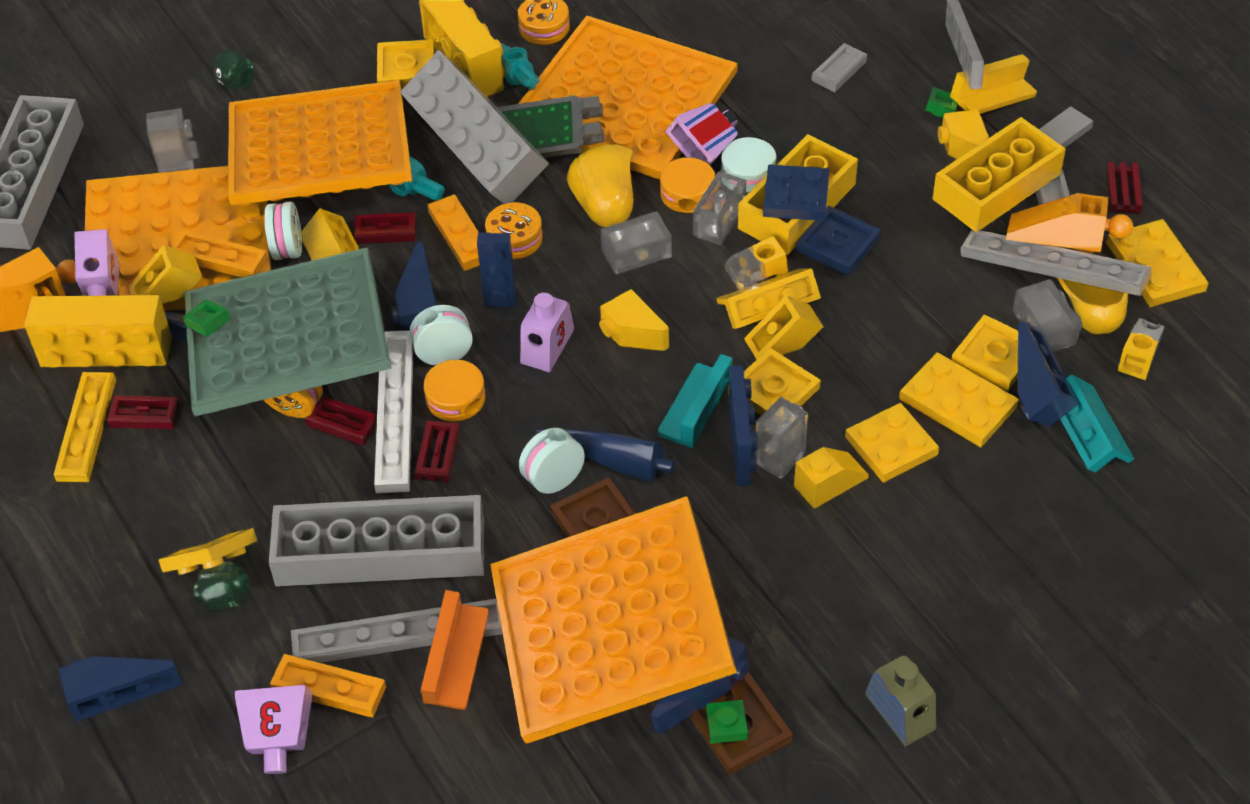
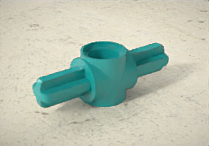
M501 43L504 53L501 56V62L505 69L506 82L511 85L522 84L524 87H528L529 90L535 89V85L539 83V78L533 72V65L528 60L526 49L520 47L510 48Z
M411 157L412 181L404 182L400 185L388 184L391 190L399 196H406L408 193L411 195L420 193L437 201L442 198V194L445 191L442 185L426 178L424 167L420 162Z

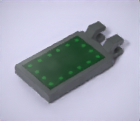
M574 95L497 107L544 158L582 153V146L605 142L604 130L601 129L600 122L583 125V119L603 116V105L600 103L598 96L581 98Z

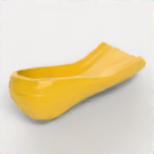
M619 144L597 145L588 149L573 160L567 173L568 185L588 216L596 224L606 228H613L623 224L630 217L634 202L630 173V160L633 150Z
M1057 278L1070 298L1075 314L1085 330L1092 334H1109L1118 329L1123 323L1127 313L1129 293Z

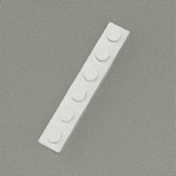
M410 330L385 332L392 368L379 371L374 480L376 493L410 491L414 346Z

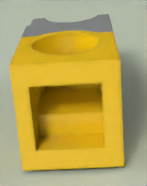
M1139 318L1123 348L1117 371L1146 380L1165 326Z

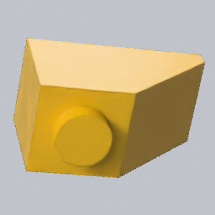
M978 109L944 113L942 126L938 127L940 144H944L947 154L955 159H959L989 138Z
M163 244L131 283L129 290L131 295H159L161 303L165 304L185 298L184 292L196 286L202 274L194 255Z
M632 289L600 306V328L606 337H611L619 346L665 351L669 348V327Z
M786 295L744 339L756 359L769 348L784 355L802 349L823 328V325L809 304Z
M822 447L796 462L794 487L815 509L868 479L869 474L848 452Z

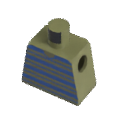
M901 656L878 668L873 673L865 694L905 747L936 730V694L918 671V667L907 656Z

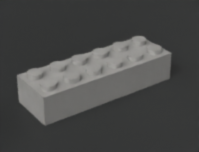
M440 50L400 91L404 98L488 192L504 204L512 203L549 164L460 67Z
M19 96L0 137V247L31 250L84 126L76 99Z
M481 495L273 506L269 566L275 586L484 576V516Z

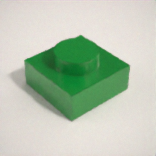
M933 87L925 111L943 118L944 113L955 112L958 103L950 97L951 92Z
M208 299L182 316L186 327L206 337L216 332L219 327L231 319L228 309Z
M743 700L706 704L710 744L748 740Z

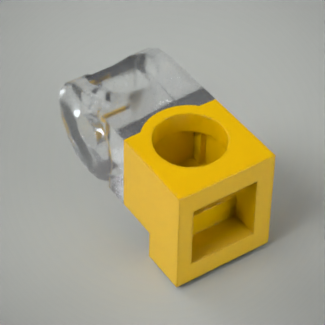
M772 236L731 256L725 264V270L738 289H743L772 275L777 277L788 273L786 253L775 237Z

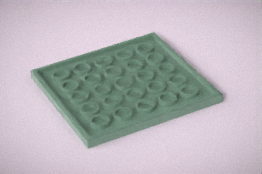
M368 248L184 292L186 313L208 299L228 309L231 318L219 327L216 332L211 333L207 337L187 327L191 408L194 416L392 368Z

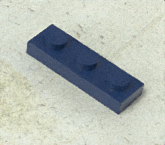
M478 232L477 248L484 306L516 307L517 296L510 234Z

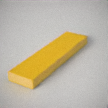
M82 372L53 474L56 482H89L116 383L114 373Z

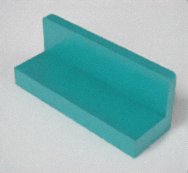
M720 354L713 368L700 363L695 364L658 429L659 437L690 448L695 446L729 385L732 357Z
M1072 374L1066 379L1079 404L1060 419L1087 469L1097 472L1115 457L1127 463L1134 460L1131 451L1093 385Z

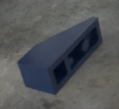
M423 242L416 243L395 292L397 306L391 307L394 326L401 325L402 331L410 330L412 321L420 312L429 307L436 306Z
M1022 321L1018 324V395L1023 403L1022 411L1030 421H1037L1050 427L1076 407L1079 402L1042 330Z
M728 637L737 673L661 698L651 713L654 730L662 734L691 716L693 712L704 708L707 703H711L728 693L737 680H743L750 666L746 645Z
M93 656L87 659L76 660L67 666L58 668L66 701L76 722L182 685L172 660Z

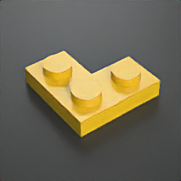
M254 528L226 534L206 544L181 549L159 559V563L163 573L177 570L179 575L198 569L199 564H202L203 569H208L224 563L223 556H226V559L246 553L245 546L258 540Z

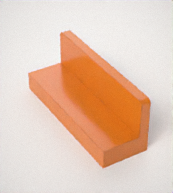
M445 590L421 686L423 703L465 710L469 701L489 611L487 608L461 604L459 592Z

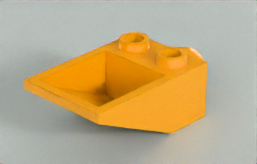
M1076 193L1011 214L1006 240L1072 248L1075 251L1092 254L1094 252H1101L1104 231H1109L1110 235L1116 239H1124L1132 233L1133 222L1124 214H1118L1111 219H1107L1108 197Z
M38 247L0 266V332L25 328L24 324L32 296H66L62 282L65 284L77 282L75 277V261L71 259L63 260L56 269Z

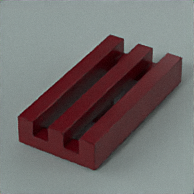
M1108 162L1106 173L1110 212L1141 213L1143 205L1138 163H1132L1131 167H1126V162H1120L1119 166H1114V162ZM1115 175H1120L1123 205H1118ZM1127 175L1131 177L1133 205H1130Z
M415 212L355 215L354 239L357 244L416 241Z
M114 395L107 421L110 428L174 429V419H177L178 415L176 409H179L180 402L178 397ZM119 408H136V409H119ZM149 408H160V409H168V410H157V409H149Z
M321 396L312 414L307 416L305 421L306 425L311 428L364 446L367 442V435L371 436L373 433V426L377 427V414ZM324 408L329 411L335 412L336 414H332L321 409ZM347 417H350V418L356 419V420H358V421L364 422L365 424H361V423L352 421V420L348 419Z
M426 422L415 469L416 480L422 481L423 477H428L429 481L436 482V478H441L442 482L449 483L460 433L459 423ZM434 430H439L431 467L425 468ZM450 431L443 467L438 469L446 432Z

